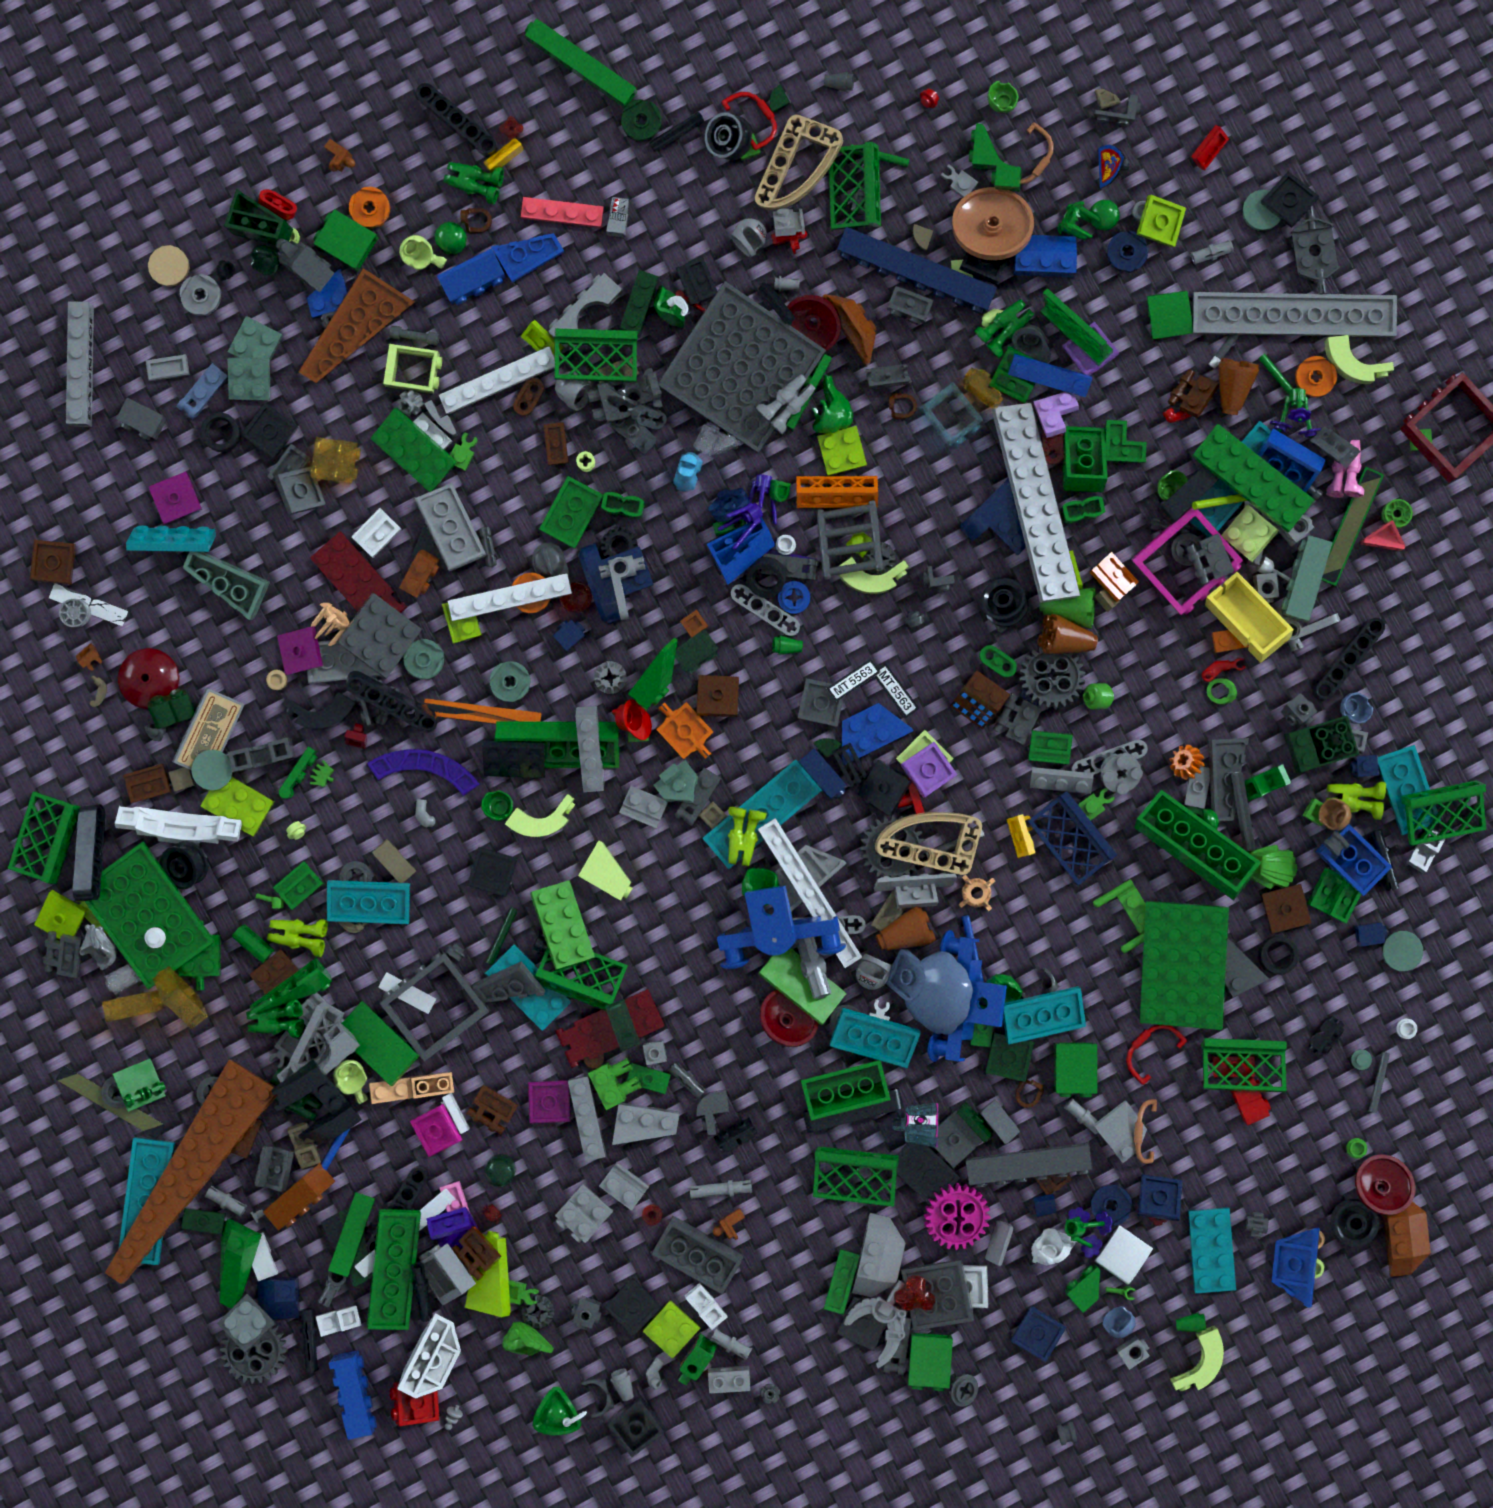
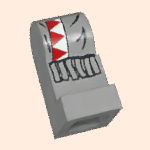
M612 197L606 230L607 236L625 238L629 199Z

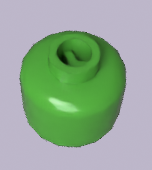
M1106 683L1089 684L1084 690L1083 699L1086 706L1092 710L1107 709L1114 700V692Z

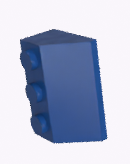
M1032 235L1027 246L1021 252L1014 255L1013 275L1074 278L1076 274L1077 246L1076 237Z
M492 248L437 275L452 305L455 303L460 305L467 301V297L473 294L478 296L485 292V288L491 285L496 287L504 282L503 279L506 278Z
M1275 429L1271 430L1257 452V455L1305 493L1320 474L1326 460Z

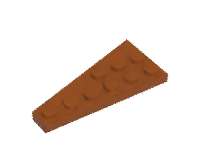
M362 268L298 372L317 383L405 309L415 303V301Z

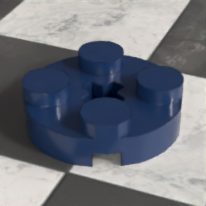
M1134 231L1117 233L1108 244L1107 259L1118 271L1131 273L1138 270L1148 257L1146 240ZM1128 247H1131V253L1133 255L1124 256V251L1122 250V248L1127 249Z
M743 488L730 491L724 489L717 494L718 498L708 507V510L716 521L725 522L733 519V517L727 518V514L747 506L749 499Z
M1106 1184L1099 1187L1090 1199L1091 1211L1096 1218V1215L1106 1212L1112 1218V1226L1122 1224L1130 1215L1132 1206L1130 1195L1125 1189L1116 1184ZM1108 1200L1116 1201L1114 1210L1111 1208L1106 1209Z

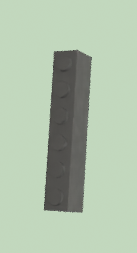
M1089 1142L966 1159L969 1185H974L975 1188L985 1187L990 1182H995V1185L1007 1184V1180L1014 1179L1015 1182H1025L1030 1177L1042 1180L1047 1179L1048 1175L1056 1174V1177L1068 1176L1069 1172H1076L1077 1175L1089 1173L1088 1170H1092L1093 1167Z

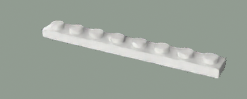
M776 818L758 829L811 915L813 917L821 916V921L830 920L836 916ZM838 919L840 941L846 944V948L836 955L844 968L862 958Z

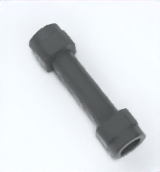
M391 325L389 338L425 341L428 345L436 346L439 343V333L429 331L427 334L403 330L400 326Z

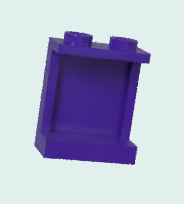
M466 1207L426 1218L430 1238L432 1240L437 1239L440 1247L448 1243L451 1249L455 1245L462 1249L463 1246L459 1240L472 1226L477 1227L476 1222Z

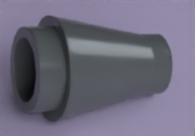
M849 72L825 74L824 87L848 92V90L853 91L854 74H849Z

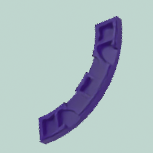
M406 749L394 751L379 756L367 763L378 780L399 771L423 770L443 777L453 784L463 796L480 785L476 778L461 764L447 756L428 750Z

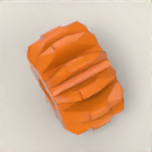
M1186 745L1185 748L1179 746V752L1173 751L1175 756L1169 758V760L1173 763L1170 769L1174 771L1175 776L1187 780L1189 777L1195 779V773L1201 774L1199 768L1205 766L1202 762L1204 756L1198 748Z

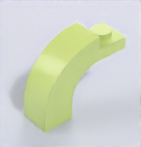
M1348 335L1328 337L1324 341L1329 362L1335 366L1336 372L1340 376L1351 382L1371 384L1375 381L1374 375H1376V378L1388 377V373L1394 371L1393 362L1374 365L1359 362L1350 350Z
M851 557L840 566L856 564V562ZM903 560L882 575H869L864 571H857L838 576L847 586L858 592L879 594L895 588L897 585L893 579L899 580L906 575L907 572L905 570L909 566Z
M567 794L557 809L550 816L542 819L533 818L521 809L516 808L505 825L519 834L530 837L553 834L569 822V819L563 815L565 812L569 814L574 808L575 804L573 801L575 798Z
M1215 1326L1207 1328L1202 1333H1195L1201 1346L1200 1361L1192 1370L1170 1379L1175 1390H1187L1193 1383L1197 1390H1200L1212 1382L1218 1374L1223 1362L1224 1350L1221 1336Z

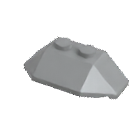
M869 1213L852 1293L873 1297L897 1283L906 1243L890 1217Z

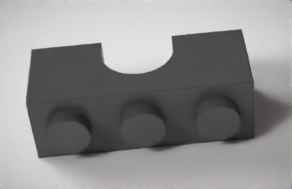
M283 738L267 742L264 745L228 752L232 772L235 773L296 758L291 738Z

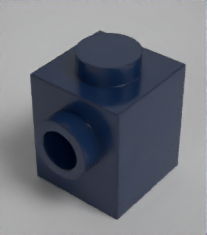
M572 620L562 622L557 627L559 631L553 635L567 652L586 637L583 633L585 628L579 621L574 623Z
M1377 755L1352 757L1350 770L1353 773V777L1379 775Z

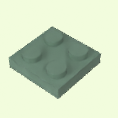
M246 316L227 352L238 358H265L271 360L283 335Z
M227 359L229 399H271L270 359Z

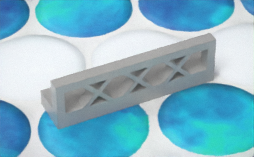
M324 1001L317 1005L289 1064L291 1062L298 1064L310 1062L312 1059L309 1049L313 1046L317 1047L319 1057L324 1050L325 1040L319 1041L318 1030L325 1028L327 1032L329 1027H333L338 1021L341 1022L345 1013ZM328 1011L337 1015L334 1023H327L326 1014Z

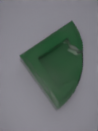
M778 85L773 90L770 97V109L773 113L790 104L781 85Z
M831 738L819 739L813 743L826 758L842 745L837 740Z

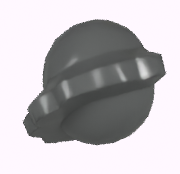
M155 723L145 725V731L153 741H161L166 733V727L157 729Z

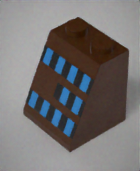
M975 671L950 704V707L983 730L1000 710L1010 694L980 672Z

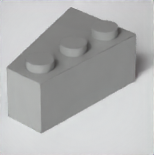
M622 1102L618 1104L612 1145L675 1135L677 1133L680 1111Z

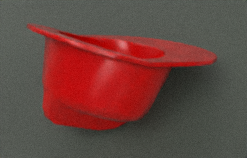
M629 699L625 704H621L617 709L612 710L616 725L620 730L630 732L639 740H646L650 736L652 730L650 716L634 699Z

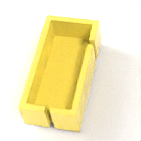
M1238 572L1223 583V587L1220 585L1206 598L1205 606L1245 647L1249 645L1248 651L1260 663L1292 636L1294 629Z

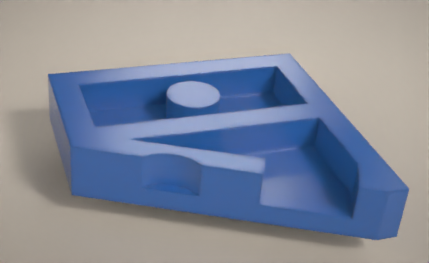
M341 269L334 273L320 292L315 290L307 297L313 319L336 311L348 291Z

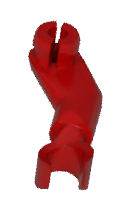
M1172 408L1163 413L1168 423L1182 421L1191 416L1183 411L1174 413Z
M1236 658L1234 661H1215L1202 672V679L1206 682H1211L1222 671L1230 670L1231 668L1243 670L1246 666L1239 668L1236 666V663L1244 659Z

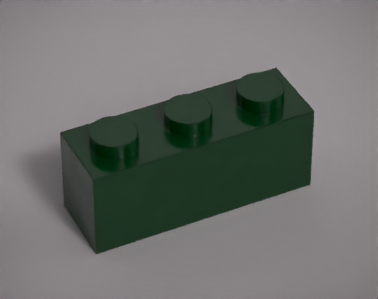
M641 270L638 271L620 330L637 331V337H641L659 283L658 276Z

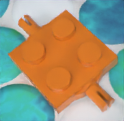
M686 702L679 709L672 711L666 703H663L662 705L667 711L662 706L659 709L667 717L664 723L656 730L683 759L697 750L704 759L712 753L703 744L714 732L700 716H697V713Z

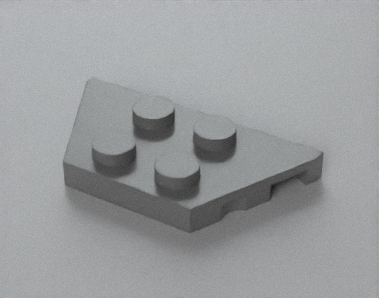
M807 845L797 852L818 887L847 864L844 860ZM779 867L775 871L778 875L779 886L786 885L792 912L803 900L783 868Z

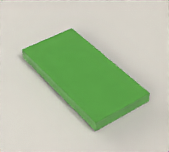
M792 948L783 954L772 955L758 975L817 1023L823 1025L847 993L827 978L831 994L820 999H813L808 979L802 974L800 955Z

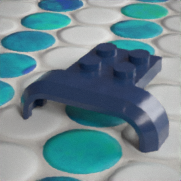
M1008 477L970 517L961 523V531L970 541H974L990 528L1018 556L1026 548Z
M596 543L582 547L578 553L596 607L604 623L612 624L620 621L621 618L612 577L601 579L600 573L603 572H600L599 566L608 565V560L617 557L632 555L633 559L643 556L640 546L601 560ZM645 559V570L636 571L637 575L621 579L624 596L654 585ZM624 563L616 564V573L621 574L625 572L626 565Z

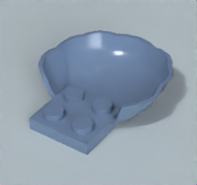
M900 949L890 969L886 984L905 1000L908 1011L916 1021L935 1034H952L958 1025L966 1019L970 1009L973 988L966 969L948 952H936L920 961L908 949Z

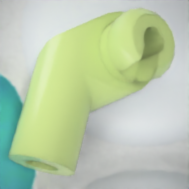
M992 309L982 316V326L988 327L991 325L996 314L1003 312V310Z

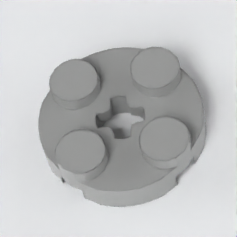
M198 274L197 276L189 277L180 288V297L184 308L194 315L208 316L218 308L221 302L222 291L217 282L210 276ZM204 290L205 298L197 300L196 292Z
M1129 753L1112 754L1101 765V780L1110 791L1119 794H1126L1139 783L1143 775L1139 762ZM1119 769L1121 771L1126 769L1123 776L1117 777Z

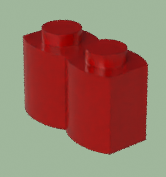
M1253 1077L1247 1079L1253 1086L1260 1085L1259 1080H1254ZM1231 1091L1241 1117L1247 1126L1270 1116L1269 1110H1271L1269 1102L1266 1098H1262L1260 1092Z

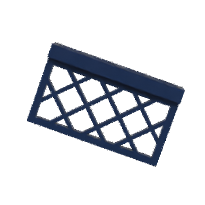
M1068 791L1061 793L1055 800L1027 821L1077 886L1117 856ZM1057 803L1063 808L1062 817L1051 816L1052 807ZM1039 817L1048 818L1047 829H1039L1034 821ZM1051 818L1062 820L1061 831L1050 830ZM1065 820L1075 823V833L1064 832ZM1049 833L1060 834L1059 846L1050 844L1048 841ZM1063 834L1074 836L1073 847L1062 846ZM1078 836L1086 837L1088 849L1076 848ZM1062 849L1073 850L1072 862L1064 861L1061 858ZM1076 850L1087 852L1086 864L1075 862ZM1090 852L1098 853L1103 860L1097 865L1089 864ZM1074 865L1086 866L1085 875L1080 879L1074 874Z

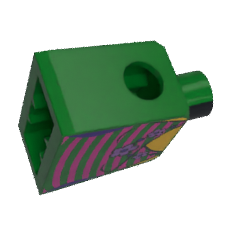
M700 1333L682 1360L679 1368L681 1373L677 1379L684 1385H687L691 1379L697 1381L713 1358L717 1344L711 1342L710 1339Z

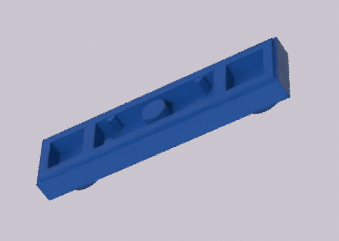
M1014 354L1008 371V375L1082 397L1087 396L1092 382V376Z

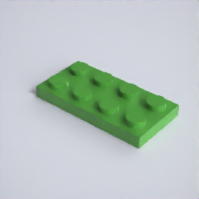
M570 880L530 892L555 970L594 959L595 955Z

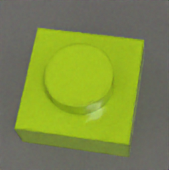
M864 532L857 533L850 538L846 546L872 542V538ZM868 551L857 552V554L863 558Z

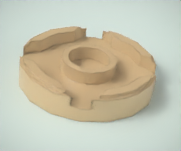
M171 245L161 246L156 249L148 262L149 273L152 278L160 285L167 287L180 284V282L186 279L190 269L189 260L185 253L178 247Z

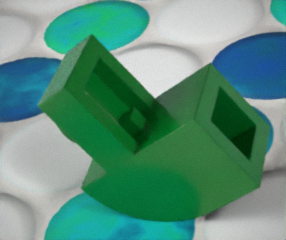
M1283 764L1244 780L1247 800L1251 801L1290 784L1291 781Z

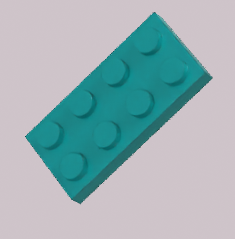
M142 525L133 529L126 542V549L132 551L209 552L216 537L215 529H209V527L189 529L187 526L177 528L159 526L157 528H148V526Z
M1415 745L1377 757L1378 770L1382 782H1386V793L1401 835L1408 834L1405 805L1402 804L1401 796L1430 790ZM1436 805L1429 811L1435 817L1438 814ZM1420 808L1412 809L1413 818L1417 821L1423 813ZM1427 814L1421 824L1424 827H1428L1433 818Z
M328 880L327 921L409 924L410 883Z
M514 944L485 974L487 976L493 975L521 961L534 977L539 968ZM543 987L545 989L543 996L531 994L527 995L526 998H519L518 996L509 997L542 1031L572 1002L566 995Z
M1077 986L1006 1002L1003 1012L1006 1042L1014 1044L1086 1027L1081 988Z
M842 1008L830 1040V1046L908 1068L921 1032L916 1028Z
M1230 1208L1188 1210L1194 1292L1207 1293L1236 1290Z

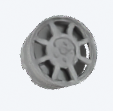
M68 599L60 606L59 617L69 627H82L89 622L91 609L81 599Z

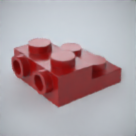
M393 1382V1388H390V1399L394 1400L391 1418L392 1421H395V1424L405 1426L439 1421L438 1390L418 1398H413L397 1389L399 1382Z

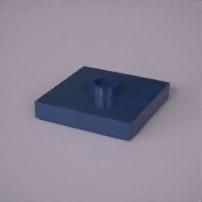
M1142 1174L1138 1215L1179 1221L1182 1180Z
M1031 1305L1010 1341L1046 1363L1067 1327Z

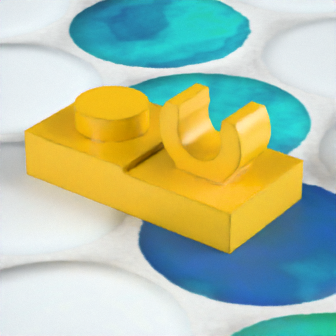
M1023 814L1007 819L1018 858L1035 853L1034 843L1028 832L1033 829L1032 827H1027L1025 822L1030 819V816H1024Z

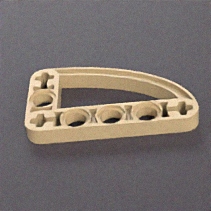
M801 115L791 116L787 121L755 194L757 205L765 210H778L789 207L806 196L824 177L837 157L843 144V136L840 131ZM800 121L801 127H797L795 130V134L798 135L796 137L793 135L794 126L792 124ZM814 127L821 129V133L817 137L810 135V131ZM825 131H827L826 134L829 137L833 138L836 135L838 141H834L832 144L829 138L824 137ZM802 138L829 148L819 166L799 188L785 197L776 199ZM786 139H793V147L785 148L783 146ZM779 157L786 158V164L782 167H778L775 164ZM770 176H777L778 182L775 185L767 183ZM764 187H766L767 189H769V192L767 194L769 201H764V203H762L760 197H765L767 191L766 189H764Z
M926 812L906 816L894 821L879 834L875 842V850L884 857L965 875L972 868L982 830V823L974 816L951 812ZM974 820L976 828H972L970 833V828L967 826L968 823H972ZM932 821L962 823L954 853L890 838L897 831L918 823ZM965 833H970L971 835H974V838L964 835ZM965 840H970L972 843V847L968 851L962 849V843ZM887 841V845L895 848L894 851L885 849L883 852L880 845L885 844ZM902 846H908L909 854L905 857H901L899 854V849ZM923 850L928 852V859L926 861H920L918 858L919 853ZM941 855H946L948 859L944 866H939L937 862ZM963 860L966 867H962L960 870V867L952 865V862L961 863Z

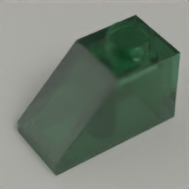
M623 999L605 1006L621 1051L640 1045L638 1033L625 1000Z

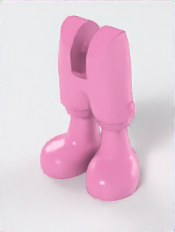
M1351 440L1350 444L1361 451L1360 440ZM1361 452L1347 468H1344L1334 460L1332 471L1335 475L1332 483L1326 489L1327 496L1341 498L1344 496V493L1354 498L1364 496V488L1358 485L1356 481V474L1360 472L1362 467L1360 463ZM1347 470V479L1345 486H1343V475Z

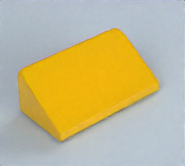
M516 138L512 139L485 160L484 165L490 173L496 167H503L523 151L522 144Z

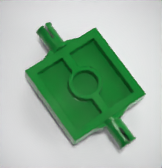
M211 935L215 942L178 968L179 976L196 978V990H204V978L221 975L220 935Z

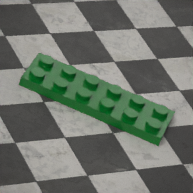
M1219 424L1214 427L1192 455L1195 460L1286 532L1291 531L1314 501L1311 496Z
M379 1209L367 1319L368 1329L409 1330L413 1294L411 1265L413 1264L415 1267L414 1263H416L421 1219L420 1210Z

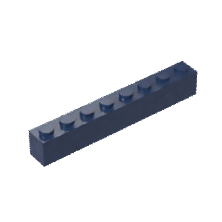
M848 227L845 228L837 248V253L840 254L839 257L844 260L850 261L853 259L858 261V265L867 269L873 267L877 269V273L888 276V274L893 275L897 281L907 284L908 281L915 284L914 287L918 290H930L934 292V296L941 299L945 297L950 298L952 303L963 307L964 304L970 306L971 310L978 314L987 313L997 289L995 286Z

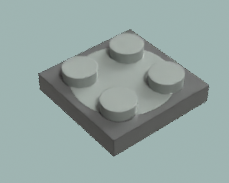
M246 1294L217 1324L247 1353L276 1323L249 1294Z

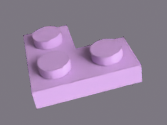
M1062 392L1034 401V408L1046 437L1049 438L1066 432L1061 415L1079 410L1074 394Z

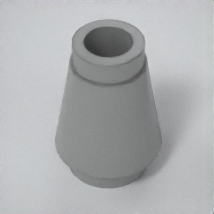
M625 1368L614 1371L611 1374V1382L622 1398V1401L632 1399L634 1395L630 1373Z

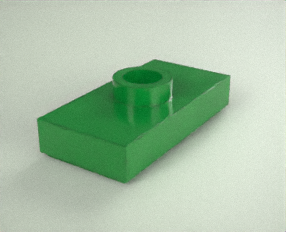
M980 1005V1007L985 1009L987 1005ZM975 1023L973 1039L970 1041V1045L991 1047L993 1026Z
M631 1064L633 1070L629 1071L627 1081L637 1076L639 1079L637 1083L640 1082L642 1088L663 1094L666 1093L671 1074L639 1064Z

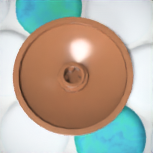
M995 187L981 188L967 194L957 204L952 219V230L958 244L969 254L985 260H1002L1018 254L1029 243L1034 228V217L1028 203L1021 196L1010 190L995 189Z

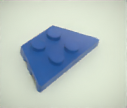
M877 703L842 721V746L851 743L858 758L913 732V729L881 704ZM845 750L851 762L854 761L850 750ZM842 754V763L846 765L847 762Z
M1320 1228L1277 1240L1275 1243L1272 1282L1278 1287L1285 1289L1286 1293L1300 1300L1308 1308L1312 1307Z

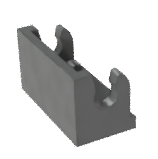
M901 364L866 369L868 390L908 385L910 382L907 371L908 365Z
M1323 427L1310 440L1319 450L1344 468H1347L1361 452L1333 430H1328L1327 427Z
M290 444L267 477L276 483L274 479L276 475L303 469L311 458Z

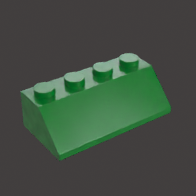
M881 1060L801 1080L811 1121L891 1100Z

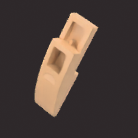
M452 1072L400 1078L393 1086H390L386 1081L369 1083L371 1104L454 1093Z

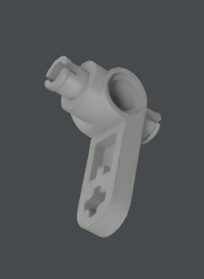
M632 555L617 557L608 560V565L599 566L600 572H603L600 573L601 579L612 577L621 620L629 619L621 579L637 575L636 571L646 569L643 556L633 559ZM624 563L626 565L625 572L621 574L616 573V564Z
M1281 608L1275 610L1294 628L1293 636L1284 643H1289L1291 652L1304 647L1300 637L1341 621L1338 613L1301 627L1296 619L1282 616L1283 610Z

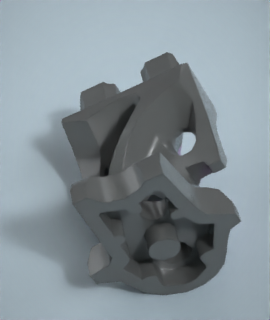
M652 368L644 372L641 381L630 386L629 382L604 381L598 383L596 388L587 391L589 403L600 401L602 406L592 410L594 421L605 420L606 424L632 416L633 409L640 404L652 403L655 408L662 407L661 390L656 373H653ZM617 384L624 385V388L620 391L614 389ZM637 393L639 399L636 401L631 400L629 395ZM622 405L627 406V411L620 412L619 407Z

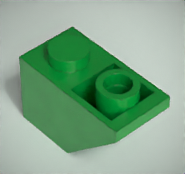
M1095 1264L1087 1266L1081 1272L1082 1276L1079 1279H1073L1066 1285L1065 1293L1083 1313L1099 1299L1100 1269Z

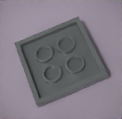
M371 593L337 640V643L383 678L387 679L422 629L375 593Z
M962 1259L901 1270L914 1331L975 1320Z

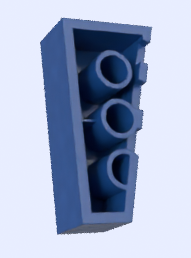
M358 1350L334 1355L329 1361L330 1370H335L333 1373L334 1387H339L340 1390L338 1391L337 1399L340 1407H344L345 1410L342 1411V1419L347 1438L350 1440L372 1435L375 1431L374 1428H377L375 1416L371 1415L370 1408H373L371 1396L367 1395L366 1388L369 1387L367 1376H363V1356H359Z

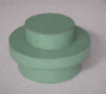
M1359 1049L1352 1054L1351 1063L1356 1069L1365 1070L1371 1065L1372 1057L1368 1051Z

